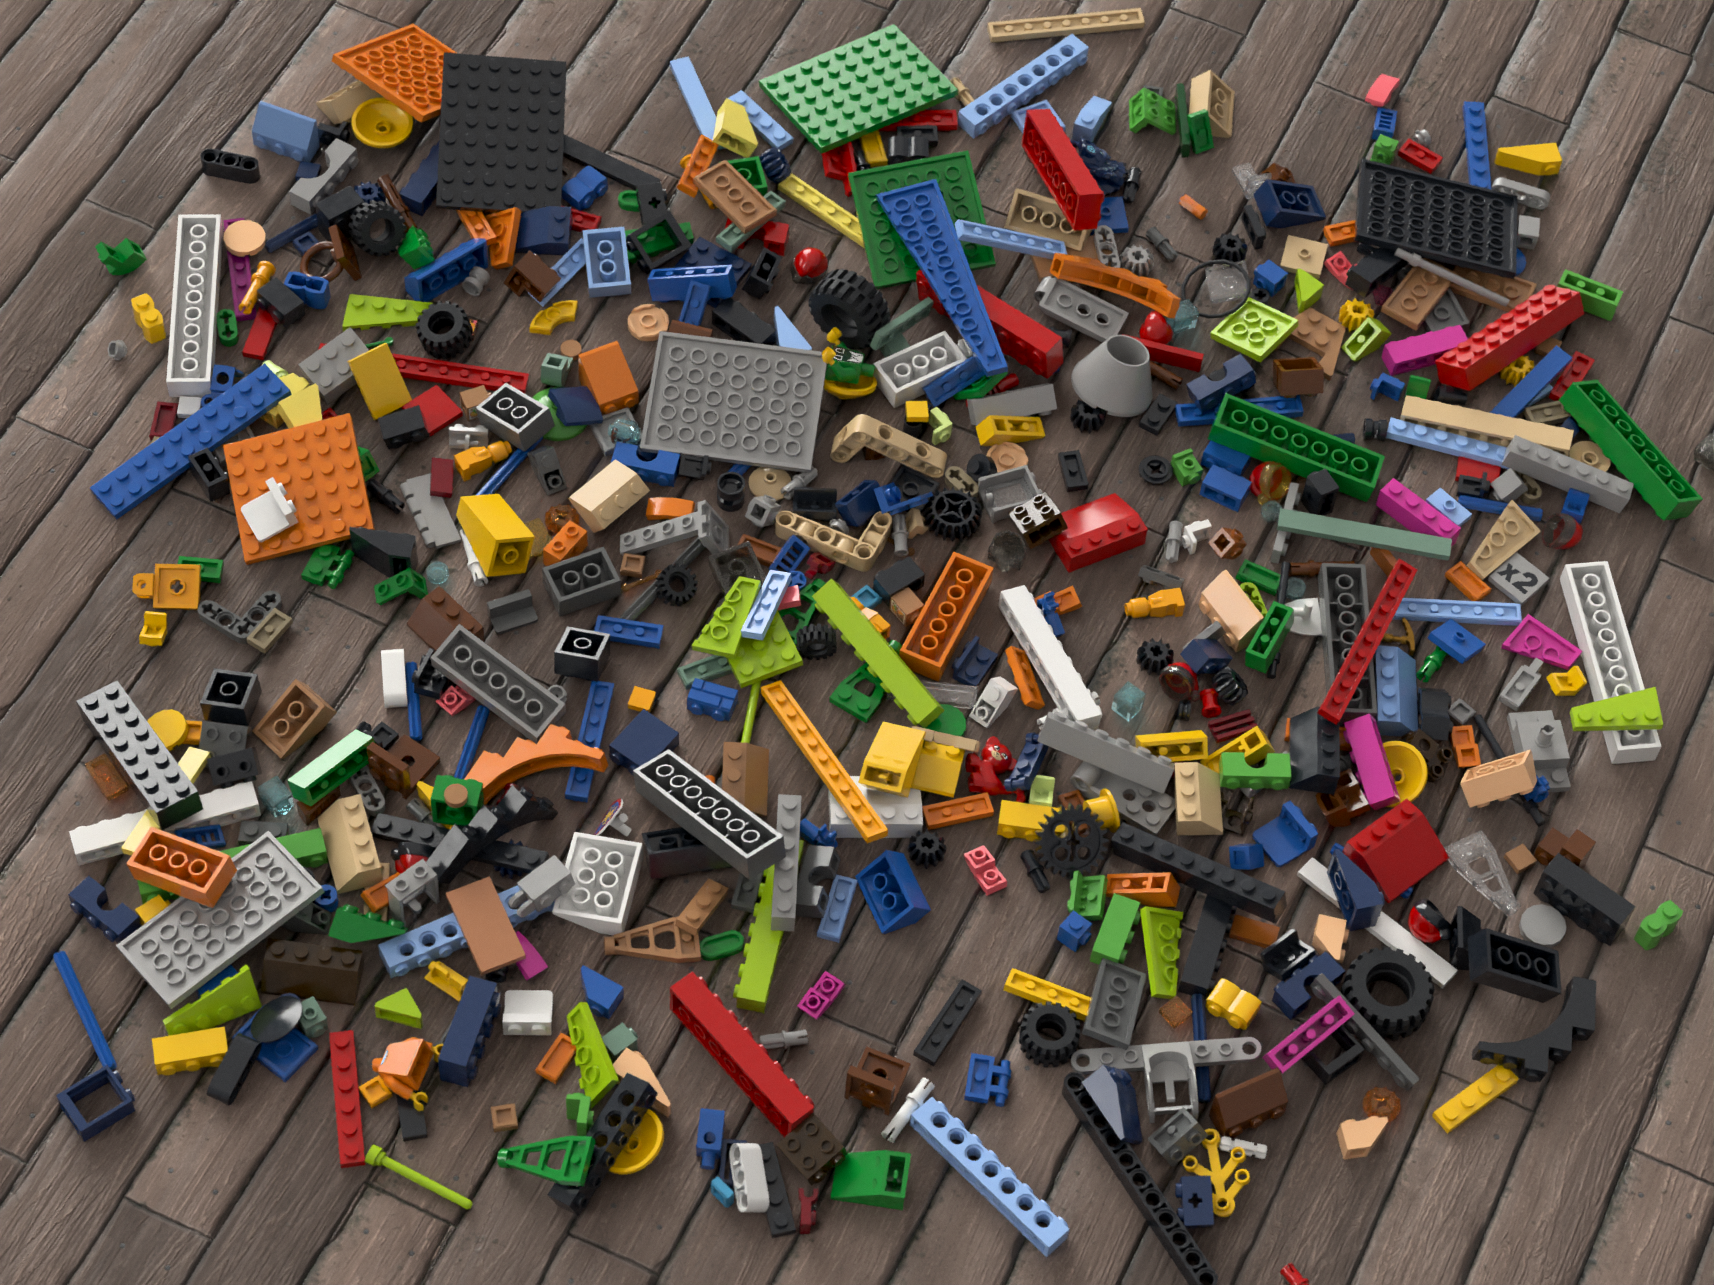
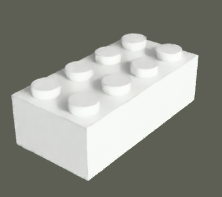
M943 331L873 363L875 365L873 376L877 380L879 389L891 405L896 408L906 401L924 395L923 387L965 361L966 357L946 331Z

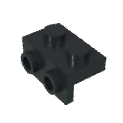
M794 487L793 513L807 519H819L821 521L836 519L837 508L835 503L837 502V489Z
M429 648L427 654L421 657L420 667L413 672L411 681L414 683V693L440 700L450 679L432 666L431 656L434 654V649Z
M1293 928L1262 951L1260 955L1264 970L1277 979L1285 981L1295 970L1305 966L1316 955V951L1299 940L1298 932Z

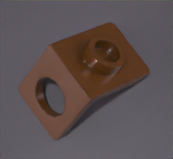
M1273 163L1258 175L1260 186L1265 182V177L1269 173L1272 174L1271 180L1295 183L1292 172L1288 168Z

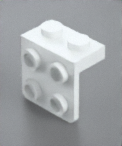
M273 477L265 481L270 491L241 507V512L259 542H264L298 523L294 515L297 509L291 499L286 501L284 497L287 494L281 482L277 484Z
M549 990L506 991L503 1034L552 1035L553 993Z

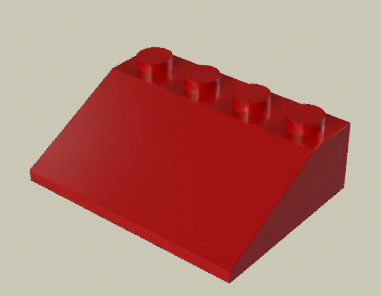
M1116 493L1061 513L1068 529L1048 539L1066 570L1070 573L1145 544L1148 529L1139 514Z
M1408 799L1402 801L1348 840L1342 851L1376 883L1379 892L1383 893L1384 900L1388 903H1391L1407 891L1408 888L1418 883L1449 859V855L1424 814Z

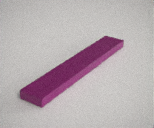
M244 218L223 220L224 231L234 222L244 220ZM227 250L236 322L255 320V305L250 314L242 313L245 306L242 311L239 310V305L252 284L249 254L245 255V257H239Z

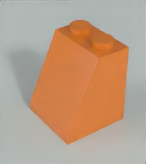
M618 341L578 354L579 381L582 386H587L593 394L602 416L639 404V391Z

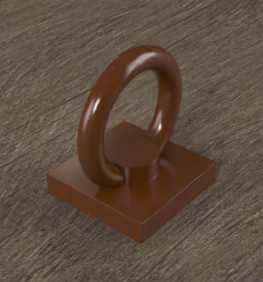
M336 224L329 227L332 241H323L313 245L305 252L300 262V273L311 277L312 275L308 271L311 258L322 250L331 249L336 266L330 273L321 276L322 278L331 282L341 274L343 269L348 272L354 281L362 278L354 246Z

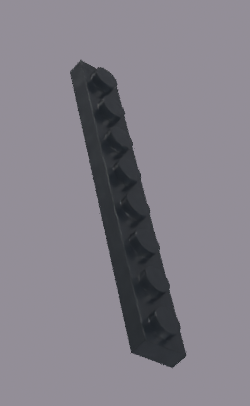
M378 813L371 828L372 837L397 843H423L435 849L450 831V829ZM495 840L472 860L529 874L547 861L549 854L545 851Z

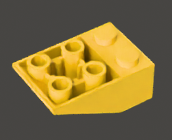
M883 722L864 760L858 783L869 789L908 798L926 732Z

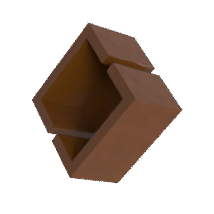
M1315 357L1273 360V385L1285 398H1295L1296 395L1303 394L1308 397H1314L1318 393H1323L1324 369Z

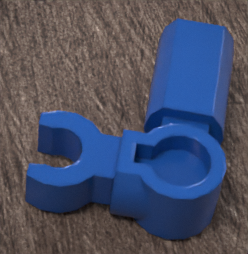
M1052 591L1044 594L1043 598L1037 600V607L1042 610L1046 622L1052 626L1055 637H1059L1065 634L1058 613L1054 612L1059 607V604L1055 602V593Z
M803 819L800 822V836L810 844L835 848L838 846L835 840L837 837L836 831L830 833L826 824L819 829L807 819Z

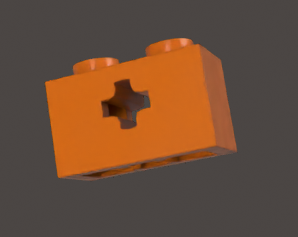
M569 520L543 549L544 565L550 566L580 555L588 546L587 530Z

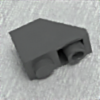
M545 445L527 452L534 474L546 495L567 488L554 447Z
M311 902L281 926L291 932L326 935L329 932L332 913Z

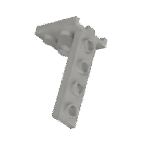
M703 500L698 502L697 512L621 534L620 554L622 556L624 553L637 554L698 535V539L704 547L708 548L712 556L716 557L721 564H726L730 562L729 526L710 504Z

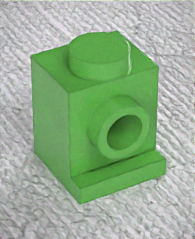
M1380 134L1374 145L1370 160L1391 165L1399 141Z
M1191 448L1172 455L1171 465L1173 473L1182 487L1188 484H1195L1201 480L1203 469L1194 457Z

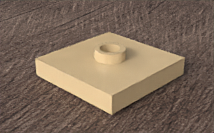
M1288 235L1280 268L1295 274L1297 269H1303L1314 278L1319 279L1328 244Z

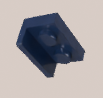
M977 636L971 642L968 641L966 643L962 656L956 657L951 667L953 669L952 678L973 690L978 688L998 658L997 653L979 644L980 638Z

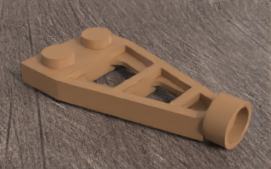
M672 917L613 936L604 937L605 956L619 954L674 963L701 961L699 935L695 936L675 926L678 917ZM667 931L674 934L675 947L670 950L658 948L654 943L655 936ZM647 936L649 938V948H633L631 946V939Z

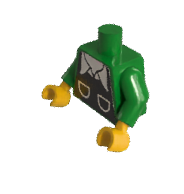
M834 327L827 334V340L835 345H832V348L826 347L822 352V360L827 363L825 380L858 384L861 375L873 378L875 365L863 363L864 353L850 350L843 341L840 342L839 338L842 336V333L837 327Z

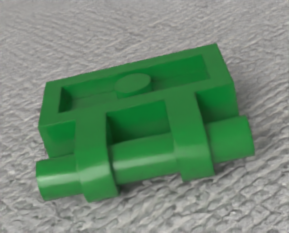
M331 544L316 547L301 574L302 580L319 586H323L325 580H328V586L331 589H336L337 585L344 579L343 574L345 570L350 568L353 562L354 552L346 550L344 555L339 556L341 553L340 547ZM334 565L338 566L336 570L331 571Z

